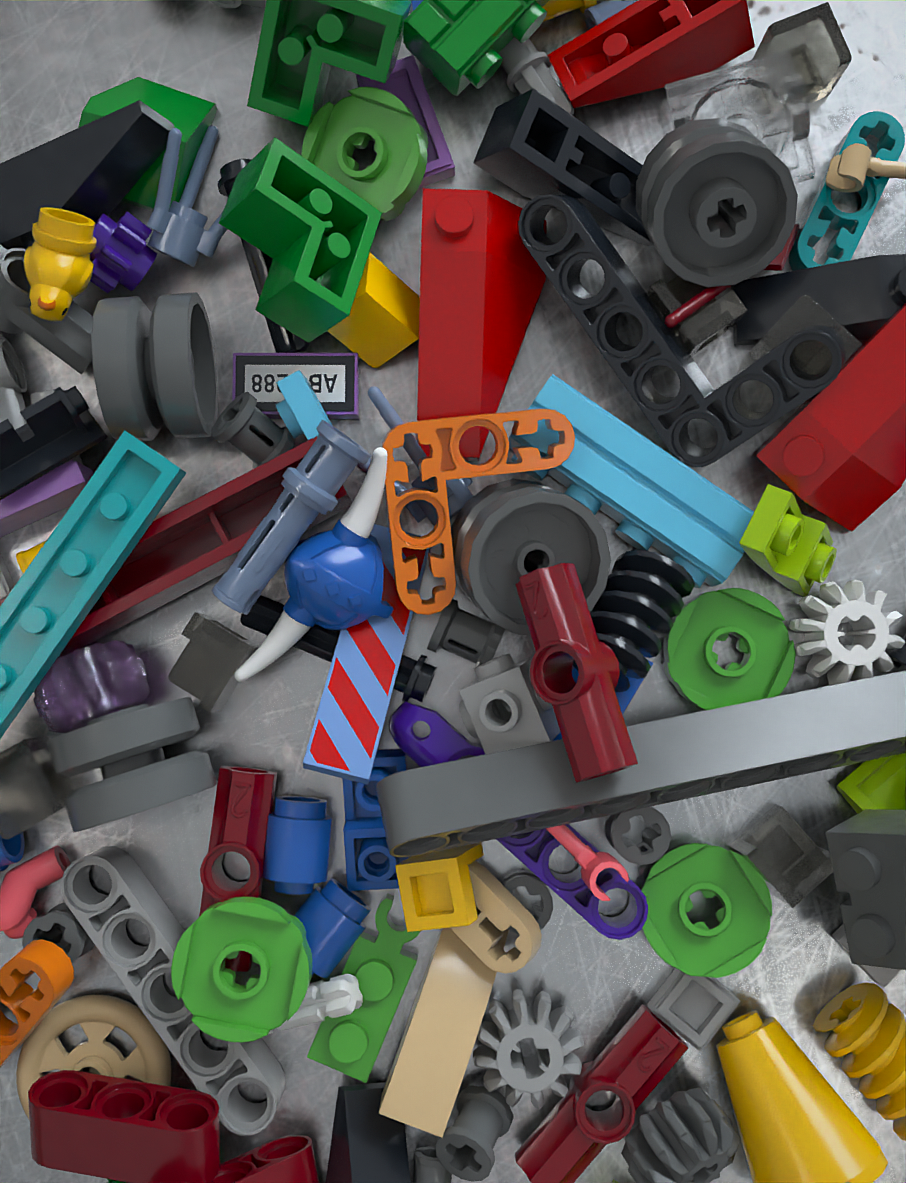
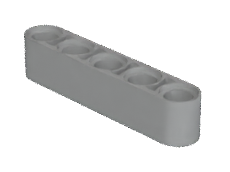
M115 846L101 847L73 861L64 871L61 879V894L68 908L198 1091L210 1094L217 1100L220 1122L230 1132L241 1136L254 1135L263 1131L272 1122L286 1086L285 1073L279 1061L262 1038L250 1042L227 1041L228 1048L222 1051L209 1049L203 1043L200 1037V1029L191 1021L194 1015L185 1007L183 999L180 998L178 1001L176 997L171 996L165 990L163 985V974L171 973L174 951L185 930L135 860L125 850ZM92 865L103 867L109 873L112 880L110 894L104 895L92 888L89 881V871ZM127 919L139 920L147 926L150 932L149 946L136 945L128 938L126 933ZM243 1082L255 1083L264 1090L267 1100L262 1103L248 1102L240 1095L237 1085Z

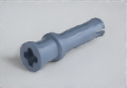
M324 420L316 428L319 437L297 468L288 467L282 475L284 480L281 484L285 489L276 500L277 502L238 553L230 568L212 589L213 594L221 602L236 612H243L245 615L250 612L252 606L261 595L260 593L277 573L309 525L312 524L319 513L325 515L328 510L332 511L338 503L335 497L338 490L358 463L366 464L372 456L362 446Z

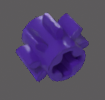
M126 211L123 217L119 218L117 223L103 213L95 222L93 237L96 238L97 243L93 252L90 253V261L94 264L90 281L106 293H109L111 289L114 290L118 283L129 291H133L146 275L158 254L147 246V242H145L153 230L128 211Z

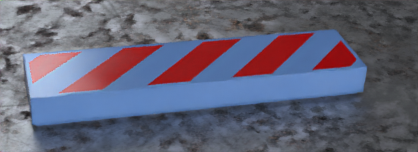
M374 524L370 534L376 537L382 551L384 566L382 601H387L394 610L389 618L384 619L373 615L360 624L340 631L303 760L304 769L367 785L369 784L413 616V611L409 610L402 603L396 589L389 528ZM405 532L411 536L421 537L420 535ZM402 548V559L415 554L418 563V578L413 581H407V589H416L419 593L430 548L424 550Z

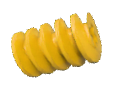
M874 983L852 985L837 994L824 1006L817 1015L813 1028L816 1032L823 1033L832 1030L825 1040L824 1049L832 1057H842L845 1055L842 1060L841 1069L849 1078L861 1077L859 1091L867 1099H877L876 1111L885 1120H894L893 1131L902 1141H906V1022L904 1014L896 1006L888 1003L887 994Z

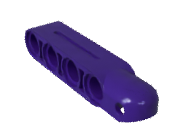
M404 701L389 719V732L394 742L419 767L455 761L466 755H485L481 744L470 742L437 711ZM418 721H424L430 726L431 732L426 737H419L414 733L413 725ZM571 823L565 824L594 852L601 851ZM546 829L496 839L604 936L622 940L634 936L644 926L648 915L646 896L630 877L627 883L613 868L604 869L598 874L596 884L605 893L608 890L620 888L628 891L630 897L629 905L622 914L615 917H605L598 912L600 899L594 896L582 880L580 865L572 873L565 875L557 874L549 868V857L553 850L561 844Z

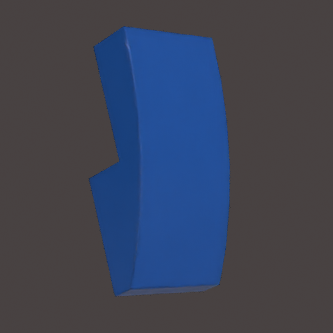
M401 749L377 750L368 785L342 778L345 809L343 832L348 891L399 888L395 865L410 857L391 856L388 851L376 785L387 776L407 770L406 754Z

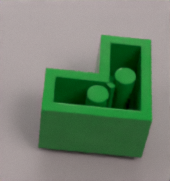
M267 0L247 106L308 127L314 115L323 106L331 66L386 83L396 66L403 38L404 20L409 15L412 1Z
M274 137L237 174L219 224L273 258L255 310L310 343L349 316L382 212Z

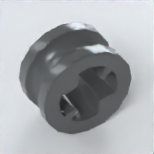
M527 871L513 872L504 877L501 883L512 895V890L521 886L526 887L529 895H541L540 906L533 904L532 908L535 913L533 916L538 922L540 930L543 929L549 922L553 912V900L547 885L534 873ZM512 926L508 928L510 932L519 934Z

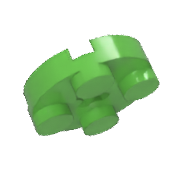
M358 87L348 91L351 96L342 98L335 105L329 101L317 111L306 130L301 156L382 212L380 220L389 221L395 219L403 212L405 204L415 195L423 180L427 165L428 135L418 123L411 110L396 96L375 87ZM370 140L376 141L374 144V151L377 153L375 161L372 165H368L365 170L358 171L359 163L352 159L355 148L365 149Z
M727 588L705 592L684 604L680 615L672 618L673 627L669 635L665 636L663 643L664 672L668 680L674 684L679 694L695 707L705 711L779 696L788 684L795 664L794 642L789 640L788 630L782 622L786 620L779 609L760 594L742 588ZM729 634H732L738 638L736 649L744 653V657L740 664L729 662L725 669L717 664L718 655L712 651L715 641H725Z
M691 843L669 851L654 864L641 890L646 896L648 904L647 920L642 930L649 945L660 959L689 976L720 978L739 972L759 956L770 930L772 899L762 875L748 859L720 846ZM700 891L705 899L717 896L721 901L723 907L715 913L716 919L719 922V925L715 928L709 929L704 922H697L693 925L688 919L686 913L693 908V903L689 896L693 893Z
M235 897L211 905L182 934L172 959V987L178 1001L182 997L185 1007L194 1015L191 1021L204 1033L229 1042L255 1041L268 1035L270 1030L280 1027L298 1011L312 977V953L306 939L305 927L297 917L288 914L279 905L265 899ZM240 951L252 954L253 962L259 964L261 969V975H251L246 985L235 983V971L225 968L226 958H237Z

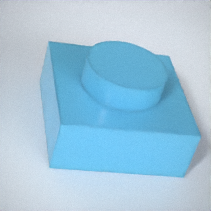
M300 370L276 382L285 399L275 405L294 439L302 434H305L307 440L316 436L319 437L316 428L322 420L332 425L309 381Z

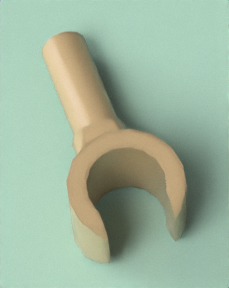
M855 143L844 149L842 154L836 155L831 159L825 183L829 188L836 191L856 192L862 189L866 176L906 179V163L871 157L872 153L869 147L864 144Z

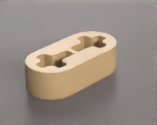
M474 861L468 867L478 919L469 926L450 928L492 970L504 974L517 972L530 962L540 949L542 935L539 924L534 916L486 867ZM512 926L520 936L516 939V947L506 952L501 949L498 942L503 935L501 931Z

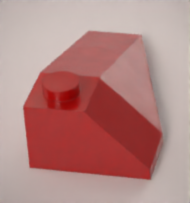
M906 303L842 365L837 378L829 386L804 402L761 445L756 455L804 502L851 532L896 493L906 479Z

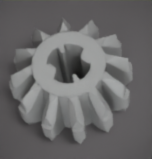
M516 989L512 992L513 1009L508 1011L497 1000L489 1004V1013L495 1023L481 1022L477 1039L483 1045L473 1050V1061L476 1067L487 1069L483 1079L484 1086L489 1092L498 1090L506 1085V1103L512 1108L520 1101L523 1092L530 1093L533 1106L540 1110L544 1106L542 1090L549 1087L555 1095L565 1098L568 1088L562 1074L580 1075L582 1064L580 1058L573 1052L584 1045L580 1030L568 1028L573 1020V1016L567 1006L558 1007L550 1012L551 998L549 993L541 991L536 996L533 1006H527L523 991ZM533 1038L537 1054L531 1057H523L519 1041Z

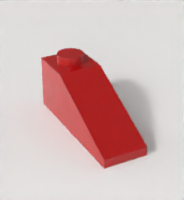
M638 0L549 53L547 56L573 108H578L698 80L754 48L755 43L747 0Z

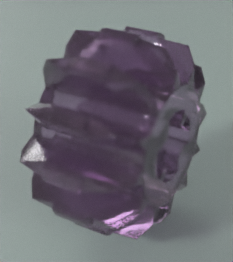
M113 640L105 644L97 642L90 647L75 649L73 653L58 657L34 690L35 697L33 701L39 717L44 718L49 731L68 733L88 726L87 722L141 705L151 690L146 680L148 673L142 658L137 657L133 645Z

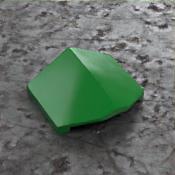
M136 77L90 97L82 111L78 128L140 100L172 122L174 127L181 131L182 139L178 155L179 160L171 197V203L172 201L179 203L198 149L202 144L207 128L212 125L217 112L216 104L141 77ZM166 149L121 201L151 212L153 211Z

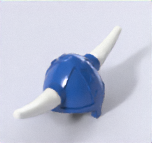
M378 447L374 450L367 474L358 494L344 516L338 519L333 529L316 533L306 540L299 541L287 557L284 564V576L290 597L269 635L258 649L235 671L234 677L237 681L244 682L272 664L315 624L328 630H345L362 623L373 615L384 619L389 618L394 610L387 601H382L384 576L382 551L376 537L370 534L378 515L385 487L388 454L384 448Z

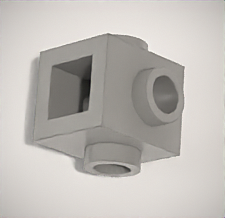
M508 653L474 668L478 679L459 690L463 700L460 702L462 721L468 733L474 738H479L485 754L550 742L560 733L552 704L545 702L539 697L531 684L530 666L533 657L514 664L511 654Z

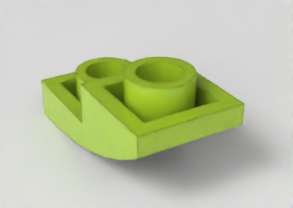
M769 484L739 542L747 555L764 571L794 593L804 597L808 596L814 581L818 583L825 581L832 569L837 549L832 547L833 540L827 524L803 515L792 492Z

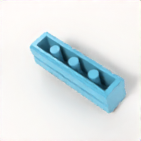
M552 374L528 409H550L565 415L574 430V448L569 458L561 465L545 470L526 471L525 473L540 481L548 474L567 487L564 494L589 508L594 516L600 510L618 522L619 526L615 532L628 544L646 551L653 546L683 566L692 576L695 588H700L703 582L711 587L722 584L743 556L744 550L739 542L754 511ZM545 419L537 421L538 428L535 433L512 435L511 432L508 439L509 448L512 450L513 447L522 446L538 448L542 458L548 456V445L558 443L559 434L558 431L547 429ZM515 454L511 458L512 462L517 461Z

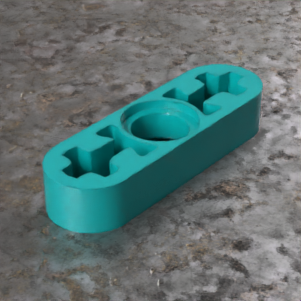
M873 111L863 114L854 122L843 137L835 156L842 154L844 149L855 143L867 146L865 139L869 135H873L879 139L877 143L879 151L874 157L881 160L898 161L905 145L903 127L895 117L885 112ZM826 173L789 253V263L792 271L822 266L813 261L815 256L813 247L824 236L828 228L838 232L834 235L827 248L826 255L829 258L823 265L851 260L889 178L866 176L862 189L858 191L862 200L861 209L855 213H845L837 209L832 202V189L825 183Z

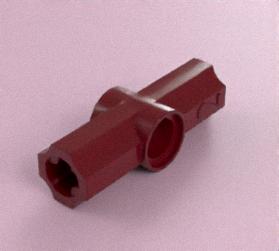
M560 563L536 569L519 577L520 581L515 586L536 651L530 666L531 684L536 694L553 706L576 783L612 774L638 764L614 690L620 675L618 659L610 647L598 640L575 565L573 563ZM574 660L578 666L579 673L577 683H575L572 676Z
M221 766L219 768L209 848L200 867L203 892L199 917L211 905L231 898H261L268 815L273 811L277 772L250 767ZM225 852H236L247 859L251 873L249 880L236 882L230 880L224 874L221 860ZM240 951L237 958H226L225 968L235 972H248L252 967V954Z
M642 1004L594 1061L584 1063L580 1075H573L571 1077L569 1091L565 1098H562L515 1152L516 1163L521 1167L531 1183H574L607 1144L620 1141L630 1132L634 1125L636 1109L689 1049L685 1041L644 1004ZM606 1090L617 1094L613 1105L607 1110L599 1112L585 1107L587 1100L595 1092Z

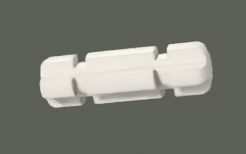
M344 974L332 977L328 982L321 980L310 983L298 1011L288 1021L286 1020L280 1027L275 1029L283 1031L324 1021L326 1016L336 1018L351 1014L354 1009H359L363 1002L358 979L351 974Z

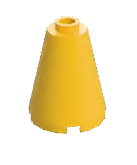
M755 1010L743 1014L722 1026L726 1038L721 1040L716 1047L753 1183H873L883 1174L888 1161L879 1143L775 1017L761 1020L758 1012Z

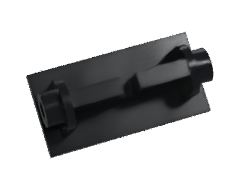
M76 386L65 392L61 387L54 389V393L20 411L26 424L16 430L8 419L0 423V500L108 438L88 409L90 408Z

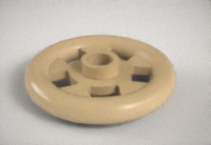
M109 995L80 996L52 1008L24 1041L16 1070L17 1092L28 1119V1091L31 1085L43 1077V1072L59 1069L60 1071L74 1070L82 1072L85 1067H93L98 1070L100 1075L126 1079L127 1075L143 1082L170 1086L171 1083L170 1053L157 1031L139 1007L126 1000ZM80 1024L88 1041L77 1045L68 1053L58 1036L70 1027ZM115 1027L127 1033L137 1045L128 1057L124 1058L114 1045L106 1042V1037Z

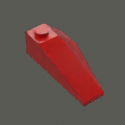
M423 188L417 421L497 413L515 360L523 344L532 314L545 284V273L525 247L519 235L518 221L523 208L488 190ZM544 220V231H545V233L547 232V221H546V220ZM474 426L462 434L459 441V450L465 461H479L490 433L487 428ZM418 443L425 454L429 456V445Z

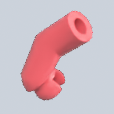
M55 846L33 857L5 874L0 886V931H3L7 937L11 939L23 937L29 923L37 917V912L31 907L37 891L61 879L64 871L70 865L67 854L60 846Z

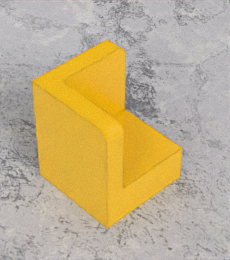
M369 252L349 316L327 331L353 353H358V357L369 366L378 368L419 339L420 297Z
M482 842L411 856L395 865L407 932L469 926L478 919L468 865L484 855Z

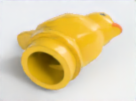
M40 208L38 222L32 226V235L35 241L32 246L26 249L23 261L24 271L31 286L29 293L31 314L48 321H62L73 299L87 289L94 266L90 261V253L93 252L97 243L96 238L93 237L95 222L92 219L64 209Z

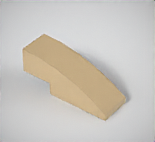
M451 928L440 929L408 1016L403 1038L383 1089L379 1114L441 1138L457 1098L497 974L496 971L485 965ZM508 929L501 931L503 935L498 942L503 950L509 932Z

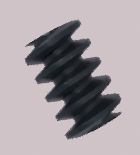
M642 549L626 551L616 559L612 573L608 575L606 588L590 612L598 640L610 647L618 659L620 675L618 684L614 689L616 692H623L629 689L631 685L627 677L640 679L647 676L651 666L646 658L658 656L662 647L659 638L669 635L673 627L671 618L680 615L684 606L682 598L689 596L695 586L692 576L683 566L668 557ZM574 660L573 666L578 671V666Z

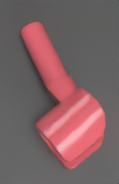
M566 825L546 828L581 866L582 880L595 897L602 901L611 900L596 884L598 874L604 869H615L628 883L627 871L614 856L607 852H594Z

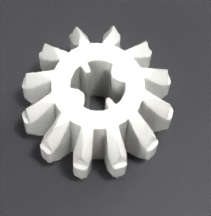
M860 580L847 581L842 589L832 581L820 585V599L810 595L800 600L799 605L809 619H794L790 621L788 626L794 632L805 633V642L795 644L794 648L796 656L813 655L806 669V673L810 677H820L827 673L829 685L849 682L850 679L855 681L873 677V669L879 672H889L895 667L885 649L902 648L906 642L897 635H889V626L897 624L903 615L899 614L898 611L881 612L887 593L877 590L865 595V588ZM849 622L852 626L853 631L847 632V636H854V641L851 645H842L839 642L838 637L845 635L844 632H837L840 623Z

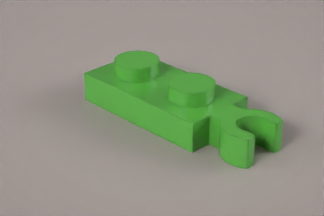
M388 893L381 899L376 911L375 923L379 931L377 937L362 932L354 943L341 975L351 974L358 979L359 990L363 995L362 1005L359 1009H354L348 1015L336 1018L326 1016L324 1021L320 1023L307 1055L309 1059L367 1083L418 957L417 954L407 951L402 947L404 943L415 939L421 931L407 932L406 925L399 926L390 920L388 912L392 907L394 896Z

